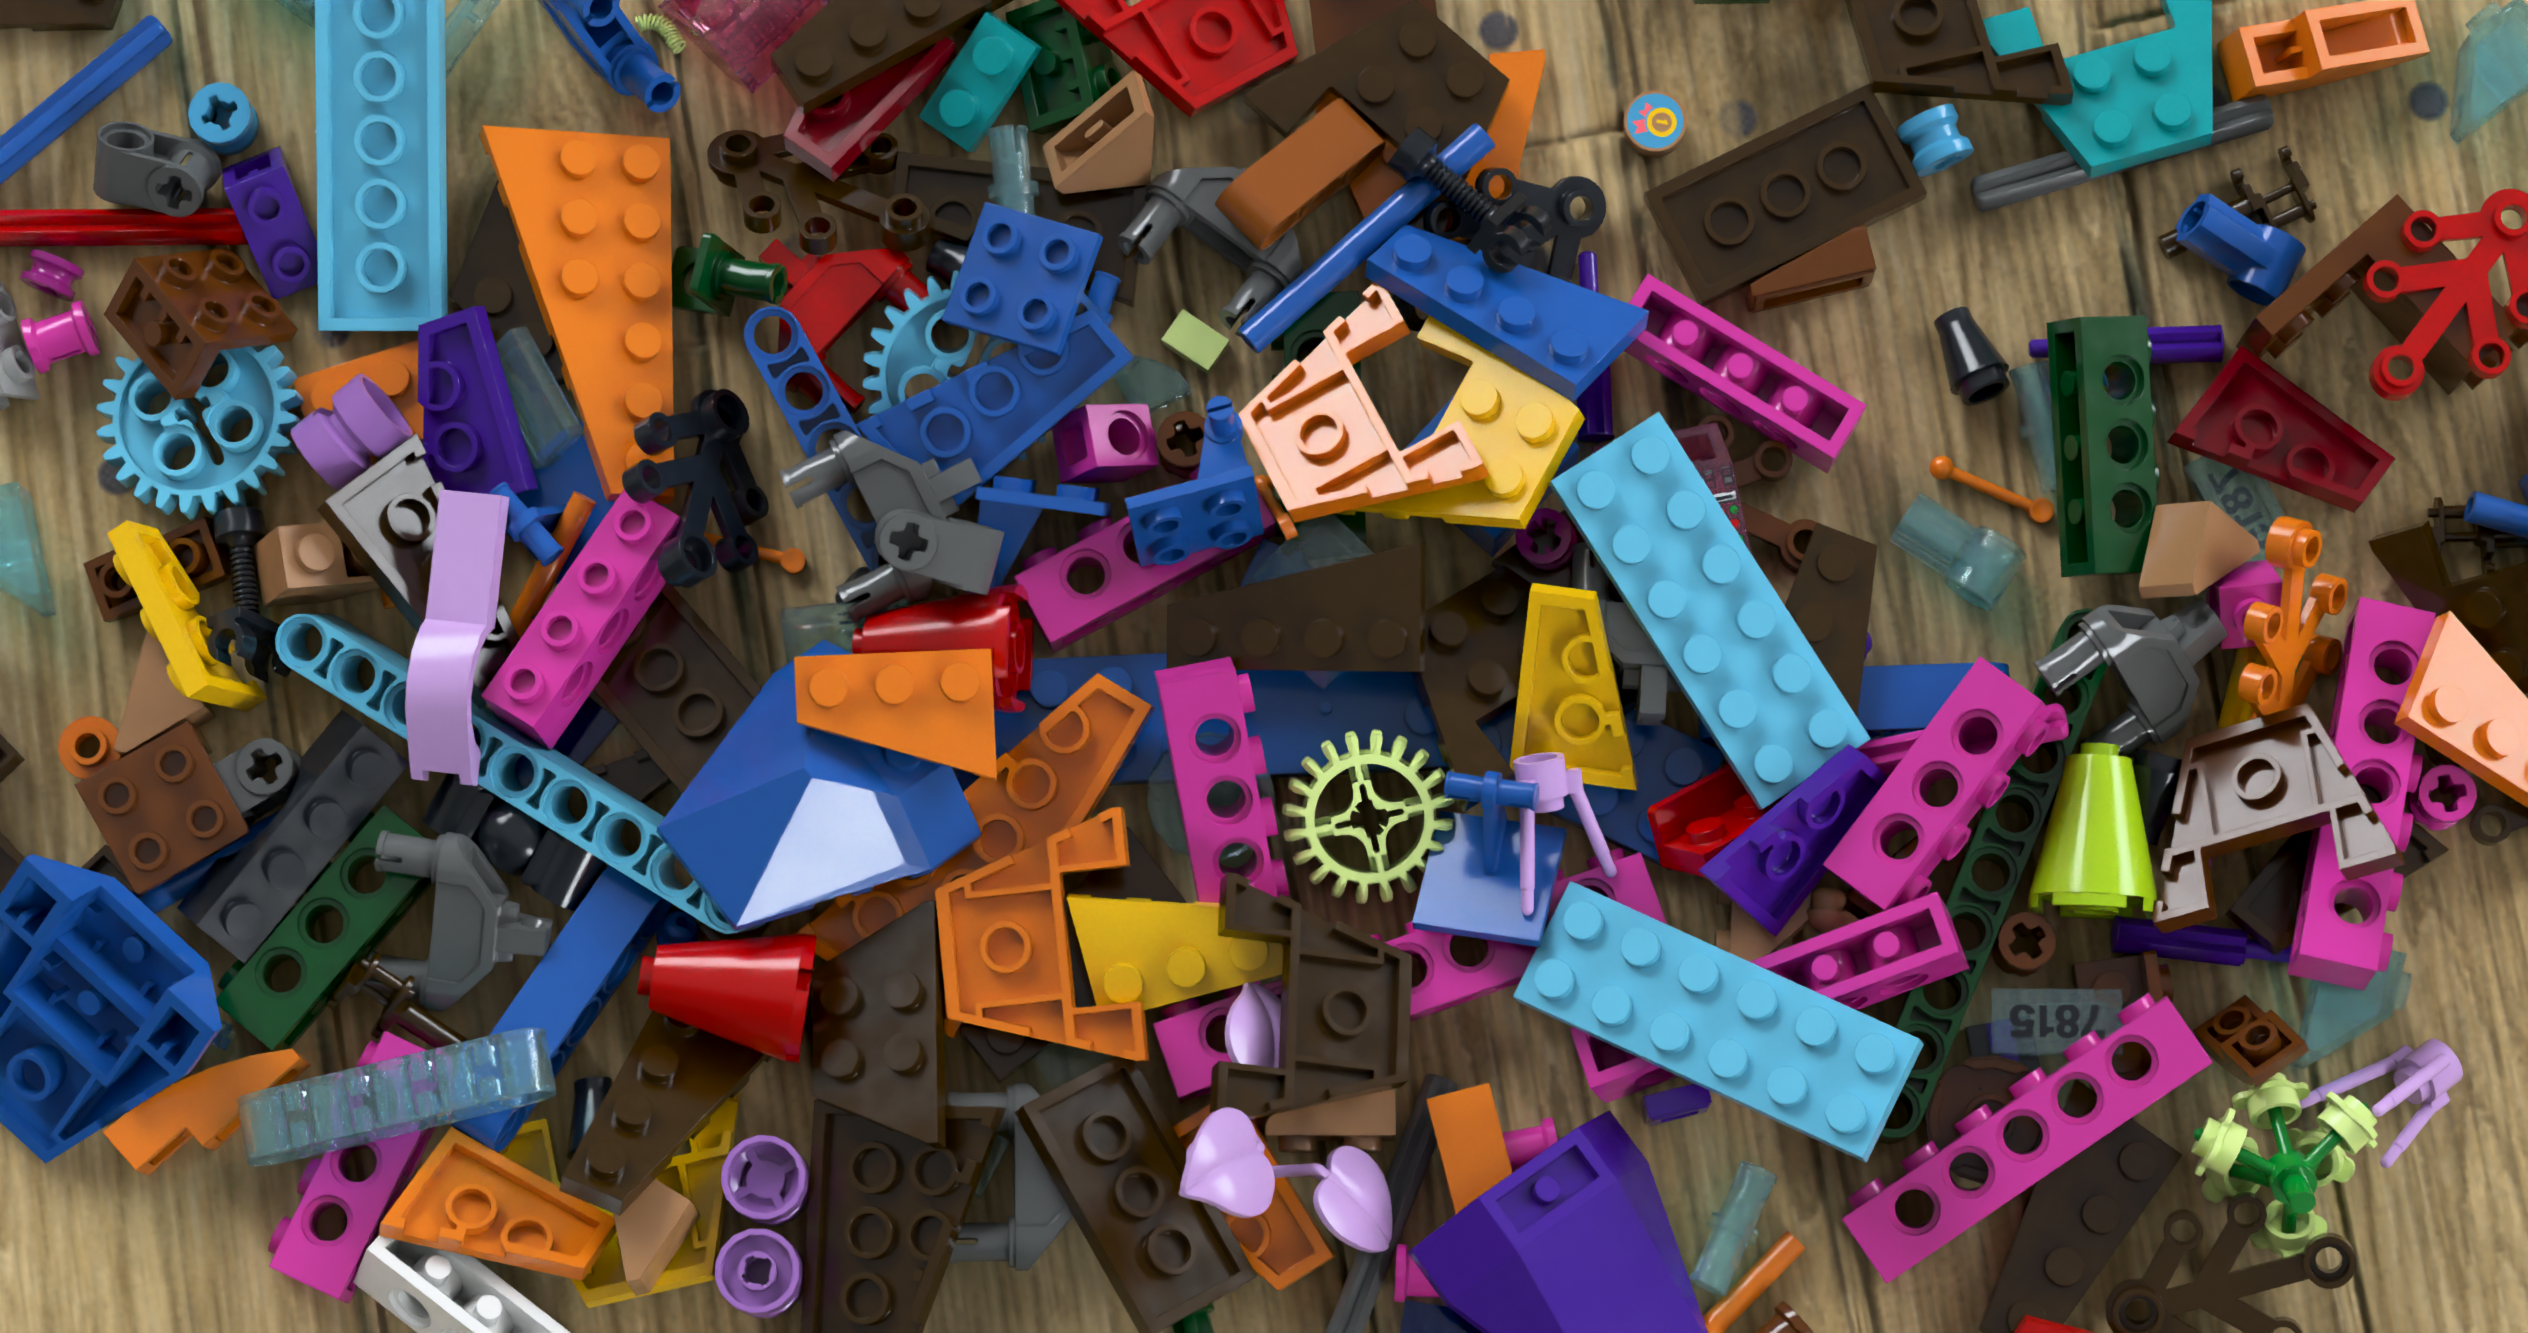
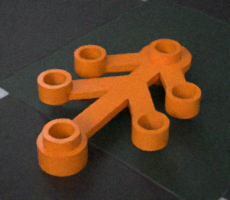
M2280 516L2273 522L2265 543L2267 562L2271 566L2284 569L2280 607L2256 601L2248 609L2244 620V634L2246 638L2254 640L2269 666L2249 663L2241 673L2238 683V695L2241 700L2248 702L2253 709L2250 720L2302 705L2317 675L2331 676L2337 670L2342 656V644L2339 639L2314 634L2324 613L2337 615L2342 611L2348 596V583L2344 578L2320 573L2312 583L2309 598L2301 612L2305 568H2311L2317 562L2322 549V536L2319 531L2313 530L2310 522L2288 516ZM2303 656V661L2295 674V670Z

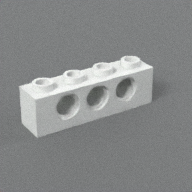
M378 1236L366 1249L353 1281L355 1285L417 1333H571L472 1256Z

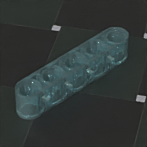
M531 1027L502 1032L255 1091L239 1097L237 1105L248 1165L268 1166L538 1103L557 1095L545 1029Z

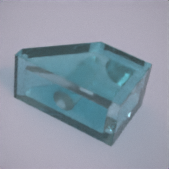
M2512 0L2503 8L2496 1H2493L2466 23V27L2471 32L2458 49L2450 136L2457 145L2528 91V6L2523 0Z
M17 481L0 485V591L42 617L56 615L31 494Z
M2392 950L2385 973L2377 971L2364 991L2311 979L2298 1033L2306 1042L2310 1051L2292 1062L2291 1066L2305 1069L2392 1017L2394 1009L2402 1011L2408 998L2412 979L2411 973L2403 971L2406 953Z

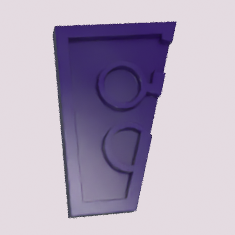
M473 306L418 325V402L424 407L423 447L427 452L423 459L435 483L441 481L445 490L489 494L497 485L506 482L516 496L538 489L485 306Z
M1848 744L1698 871L1754 922L1776 937L1828 869L1823 866V863L1888 777L1865 754Z

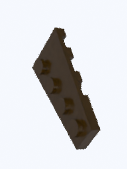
M652 1011L563 1173L559 1191L620 1216L671 1163L673 1154L689 1138L694 1139L709 1124L710 1116L728 1097L733 1099L746 1086L750 1075L763 1061L768 1063L773 1057Z

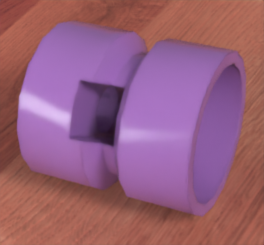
M362 373L357 374L332 395V411L320 407L316 411L311 412L290 430L291 436L304 458L337 491L369 469L371 466L370 456L382 459L413 436L412 429L393 401L375 382Z
M757 1135L742 1140L729 1152L722 1166L721 1185L726 1199L742 1216L760 1226L777 1227L792 1222L805 1211L808 1205L810 1167L790 1143L776 1136Z
M747 1229L733 1235L722 1246L715 1262V1280L721 1295L742 1313L757 1319L776 1318L789 1312L802 1298L804 1260L801 1253L782 1235L768 1229Z

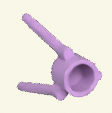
M1559 752L1530 754L1513 760L1516 781L1539 783V799L1536 810L1531 811L1530 809L1520 808L1521 912L1527 916L1531 915L1534 911L1535 813L1551 812L1564 808V796L1568 794L1572 798L1604 874L1608 878H1613L1617 874L1609 848L1585 794L1581 768L1566 769L1564 754Z
M2430 1038L2415 1050L2407 1045H2403L2385 1059L2315 1088L2307 1098L2300 1100L2301 1109L2327 1100L2325 1095L2329 1091L2338 1095L2396 1070L2397 1072L2393 1076L2396 1088L2372 1107V1114L2376 1117L2383 1116L2405 1099L2412 1104H2420L2422 1102V1106L2381 1157V1166L2389 1168L2400 1154L2405 1151L2432 1115L2449 1103L2450 1099L2446 1091L2462 1079V1066L2454 1052L2438 1039Z

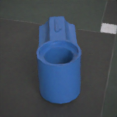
M2210 193L2200 194L2184 210L2175 227L2177 229L2176 241L2227 274V284L2236 293L2266 307L2286 291L2306 252L2305 246L2292 235L2269 225L2254 223Z

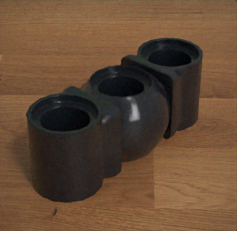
M446 773L422 817L423 822L439 834L453 832L469 837L484 853L491 865L508 874L521 877L520 882L530 886L536 893L550 902L571 911H576L605 865L604 861L479 784L477 786L460 784L459 774Z

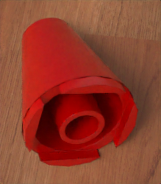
M1005 584L991 587L988 595L969 592L871 614L866 617L863 628H856L854 630L852 654L991 649L994 710L1005 713L1021 712L1024 710L1026 703L1016 699L1017 691H1030L1034 659L1032 618H1020L1018 602H1030L1028 593L1022 584Z
M803 933L658 945L655 958L643 956L637 995L649 996V1010L784 1062L799 1063L817 935Z

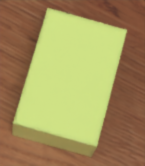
M1184 309L1181 310L1161 339L1163 346L1207 375L1211 373L1230 345L1229 339Z

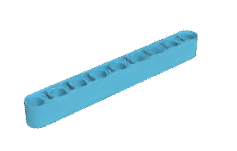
M329 613L295 614L285 619L278 628L275 637L276 651L283 663L407 740L405 697L410 660L340 617ZM312 626H315L322 636L323 645L316 658H313L308 653L305 644L307 632ZM364 658H367L375 669V679L369 690H365L361 686L357 674L359 664ZM471 699L472 723L478 728L481 735L479 747L481 758L478 784L716 931L724 934L755 930L766 924L765 922L734 931L694 879L688 887L683 886L677 880L674 874V864L677 858L656 833L657 827L665 818L664 816L553 748L549 750L503 722L493 711L485 706L479 709ZM522 755H525L534 767V777L532 783L527 788H524L515 776V766L517 760ZM575 787L579 788L587 799L588 808L586 815L581 821L576 820L568 809V798ZM628 820L636 824L641 833V843L639 849L634 854L626 850L621 841V831Z

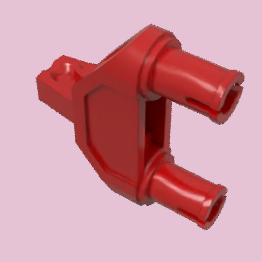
M776 238L758 257L759 262L768 264L779 263L786 267L788 284L785 296L780 302V307L791 312L798 320L842 402L855 414L866 398L861 394L859 395L825 363L827 359L825 354L876 300L882 302L886 299L893 307L905 313L909 307L905 300L904 290L909 288L923 299L929 296L927 286L911 272L914 265L910 263L911 258L904 252L895 251L890 248L825 254L821 258L817 255L807 254L800 260ZM780 317L778 353L784 351L789 346L792 337L790 325ZM800 372L794 374L785 386V391L790 390L792 393H795L799 390L815 406L822 398V384L811 373Z

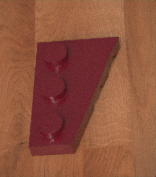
M946 37L805 115L797 106L783 135L786 150L834 182L956 57L955 43Z
M2242 345L2167 441L2171 445L2353 513L2365 501L2396 459Z

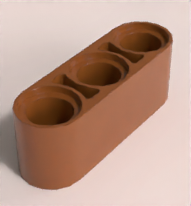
M1338 98L1235 178L1220 194L1215 202V206L1259 251H1262L1276 242L1367 169L1383 151L1386 142L1343 98Z

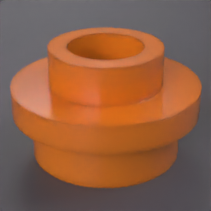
M95 716L82 717L73 721L63 731L59 740L58 753L62 765L73 776L84 780L121 759L122 756L113 750L118 735L117 728L109 721ZM88 737H97L100 741L99 752L92 758H82L79 752L81 742Z

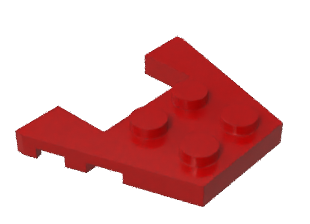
M1055 0L1189 118L1291 65L1298 56L1284 0H1142L1133 6H1128L1124 0Z

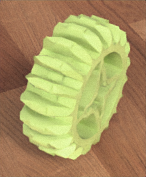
M1373 729L1370 733V749H1359L1358 738L1354 731L1345 733V742L1349 752L1338 756L1336 748L1330 740L1322 742V751L1329 762L1321 767L1313 758L1309 756L1304 757L1301 765L1314 778L1310 784L1298 778H1291L1288 783L1290 790L1304 796L1303 804L1288 802L1282 805V813L1284 815L1302 817V825L1291 826L1283 831L1285 840L1296 841L1305 838L1308 844L1293 854L1295 864H1304L1315 857L1319 864L1312 869L1309 880L1314 885H1317L1325 878L1328 872L1336 875L1330 891L1331 895L1336 898H1340L1344 893L1347 881L1357 883L1355 898L1356 902L1360 904L1367 902L1368 884H1379V893L1383 902L1393 900V892L1389 881L1400 878L1403 888L1408 893L1416 891V883L1409 871L1417 866L1423 874L1425 873L1428 859L1424 855L1427 850L1445 851L1440 842L1433 840L1435 829L1449 831L1453 828V821H1455L1454 819L1438 818L1439 816H1436V808L1447 807L1454 803L1453 798L1445 799L1444 792L1432 795L1430 790L1431 787L1445 779L1443 770L1441 768L1434 769L1425 776H1422L1418 771L1427 762L1429 753L1422 748L1415 752L1409 762L1403 759L1402 755L1407 747V738L1398 735L1393 741L1390 752L1381 750L1383 742L1382 732ZM1367 764L1382 765L1396 770L1412 783L1419 795L1404 799L1403 797L1385 798L1380 796L1372 786ZM1348 769L1352 784L1350 802L1339 811L1332 812L1328 816L1315 818L1317 801L1324 787L1333 777ZM1361 784L1365 785L1368 800H1372L1375 809H1386L1387 811L1401 809L1387 813L1386 822L1378 820L1381 829L1376 831L1377 848L1372 847L1370 834L1366 833L1363 824H1352L1351 821L1336 824L1350 820L1352 811L1360 813L1356 805L1362 802L1359 789ZM1423 815L1421 829L1415 843L1405 855L1389 864L1386 850L1388 831L1395 824L1406 821L1409 817ZM1330 835H1352L1357 837L1364 843L1367 850L1370 868H1358L1343 863L1324 847L1320 838Z

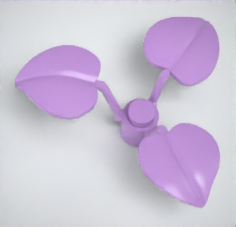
M1247 982L1243 984L1240 995L1231 1005L1225 1024V1045L1228 1056L1233 1063L1278 1068L1281 999L1257 983ZM1231 1107L1221 1108L1212 1112L1204 1120L1193 1143L1189 1145L1186 1152V1164L1179 1190L1180 1196L1207 1203L1232 1216L1251 1218L1262 1214L1271 1204L1275 1189V1178L1310 1176L1320 1181L1313 1195L1314 1208L1322 1223L1336 1238L1353 1248L1368 1253H1379L1389 1248V1243L1392 1239L1390 1192L1380 1167L1367 1153L1356 1147L1341 1146L1329 1153L1326 1168L1317 1163L1271 1166L1269 1160L1264 1155V1143L1256 1134L1251 1120L1242 1111Z

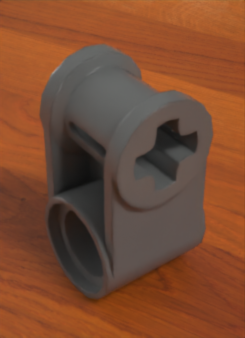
M125 121L105 124L97 133L93 190L101 199L111 203L129 204L162 212L171 217H185L193 214L199 208L203 201L204 191L209 190L216 184L222 171L221 161L216 151L207 143L198 139L183 138ZM191 154L192 156L186 165H182L181 163L186 156ZM183 191H187L181 201H177Z
M899 508L888 512L879 520L875 528L874 542L878 553L890 565L900 570L930 577L933 581L962 590L988 595L1005 532L957 518L949 517L946 519L912 509ZM907 522H912L913 532L922 538V543L919 548L908 547L905 556H898L899 547L890 541V535L892 531L903 532Z
M259 738L251 741L219 762L213 763L248 827L256 819L287 801L300 773L301 756L296 751L271 738ZM269 758H273L281 763L275 769L278 779L274 783L261 778L268 772L265 762Z

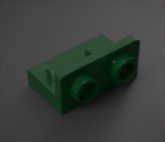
M1039 0L1005 13L1008 24L1043 47L1020 82L1030 132L1044 135L1066 127L1122 80L1119 70L1113 64L1110 48L1055 0Z

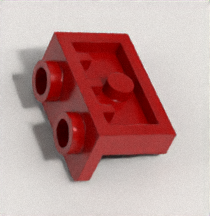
M1726 765L1651 805L1647 810V815L1661 867L1705 877L1698 870L1779 803L1782 798L1759 810L1732 767Z

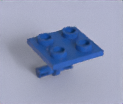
M985 202L942 320L946 324L1060 356L1074 317L1090 309H1095L1109 327L1111 326L1113 316L1109 314V310L1121 280L1112 274L1096 271L1087 297L1083 292L1103 241V237L1099 233Z
M1215 396L1206 405L1208 417L1204 423L1205 433L1198 479L1125 498L1140 567L1154 563L1157 565L1176 564L1186 559L1191 553L1214 547L1222 549L1236 548L1247 543L1252 537L1264 534L1254 474L1251 465L1247 464L1241 443L1243 435L1242 420L1234 412L1233 403L1228 397Z
M582 420L531 462L538 489L516 496L509 488V485L506 482H502L489 492V494L509 497L506 533L514 542L520 541L536 561L538 559L541 561L543 567L554 562L564 551V548L556 542L551 534L573 491L584 494L596 502L555 581L557 585L615 503L614 501H606L582 432L584 427Z
M994 475L993 487L977 486L975 499L980 500L977 524L1005 532L990 588L1002 585L1044 508L1111 516L1113 503L1098 501L1100 492L1098 488L1058 484L1055 496L1035 493L1037 480Z
M1448 771L1444 784L1445 799L1453 798L1481 802L1483 817L1440 811L1438 818H1450L1455 821H1453V828L1449 831L1435 829L1433 840L1440 842L1445 851L1430 850L1412 921L1413 929L1540 947L1567 836L1566 828L1535 824L1534 911L1531 915H1524L1521 912L1520 822L1507 820L1505 806L1535 811L1539 799V783L1502 779L1501 772L1487 771L1484 777Z

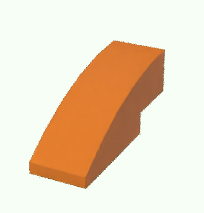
M2367 0L2305 10L2294 19L2239 27L2216 44L2233 102L2260 94L2271 97L2308 89L2388 68L2430 53L2415 0Z
M293 1049L255 1054L212 1066L161 1090L128 1111L102 1133L136 1171L149 1176L193 1136L202 1146L215 1151L310 1067L311 1064L300 1053Z

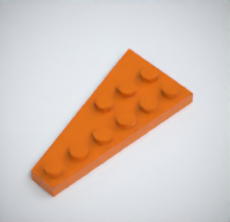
M483 125L479 132V137L485 154L490 155L499 181L497 189L504 208L508 207L520 241L518 245L520 255L549 337H553L562 361L561 372L567 389L572 391L584 424L582 432L606 501L615 502L624 490L622 475L626 469L644 459L652 460L655 463L674 460V446L657 456H650L639 448L634 438L635 424L652 413L661 412L666 416L674 415L670 138ZM674 488L665 489L662 494L652 500L658 504H670L675 497Z
M1097 673L1043 719L1039 726L1011 751L1005 752L996 760V781L980 776L963 791L982 833L980 839L930 874L913 879L906 876L873 886L872 891L853 897L851 893L838 896L829 908L795 934L817 935L815 954L828 962L921 903L931 900L936 901L935 889L1001 858L1014 855L1046 840L1047 837L1066 828L1070 829L1087 821L1155 710V707ZM944 991V1034L957 1039L961 1028L966 1023L947 1019Z

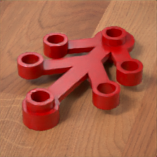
M2504 189L2493 193L2485 200L2479 212L2438 217L2431 211L2419 210L2412 213L2403 223L2400 231L2401 241L2407 249L2415 253L2428 252L2438 242L2480 239L2467 258L2400 267L2397 263L2390 260H2381L2374 263L2365 274L2363 279L2364 292L2371 300L2378 303L2390 302L2399 294L2443 289L2402 345H2393L2383 349L2371 363L2369 382L2372 389L2380 397L2390 401H2400L2410 397L2417 390L2425 374L2422 360L2464 304L2472 349L2468 355V364L2471 371L2480 378L2493 379L2501 375L2511 361V351L2507 343L2498 337L2487 273L2502 255L2511 297L2508 299L2505 307L2506 316L2514 326L2528 329V317L2521 315L2516 307L2518 299L2528 298V194L2517 189ZM2505 210L2517 212L2522 219V227L2519 229L2507 228L2502 223L2501 213ZM2416 222L2427 224L2432 230V239L2429 241L2417 240L2411 233V225ZM2378 272L2390 274L2395 281V288L2391 291L2378 289L2373 281L2374 274ZM2480 349H2494L2500 357L2499 366L2489 368L2483 365L2479 359ZM2392 360L2405 362L2410 369L2409 378L2405 380L2394 378L2388 369L2389 362Z

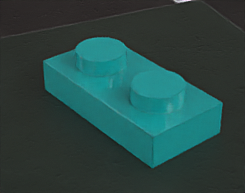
M985 12L918 117L966 151L975 152L1043 47L994 13Z

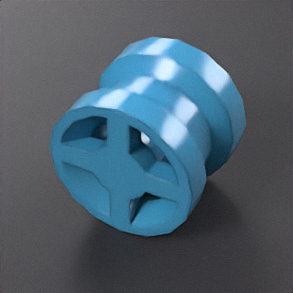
M217 82L206 85L196 92L189 105L188 117L190 126L200 140L207 143L219 155L231 156L242 153L253 144L258 135L260 124L257 112L242 90L232 84ZM217 112L218 116L216 117L215 122L212 123L213 117Z
M1944 104L1926 110L1905 121L1896 130L1901 142L1909 145L1915 157L1912 165L1918 177H1925L1946 170L1965 160L1974 152L1970 139L1959 133L1956 126L1959 115L1953 104Z

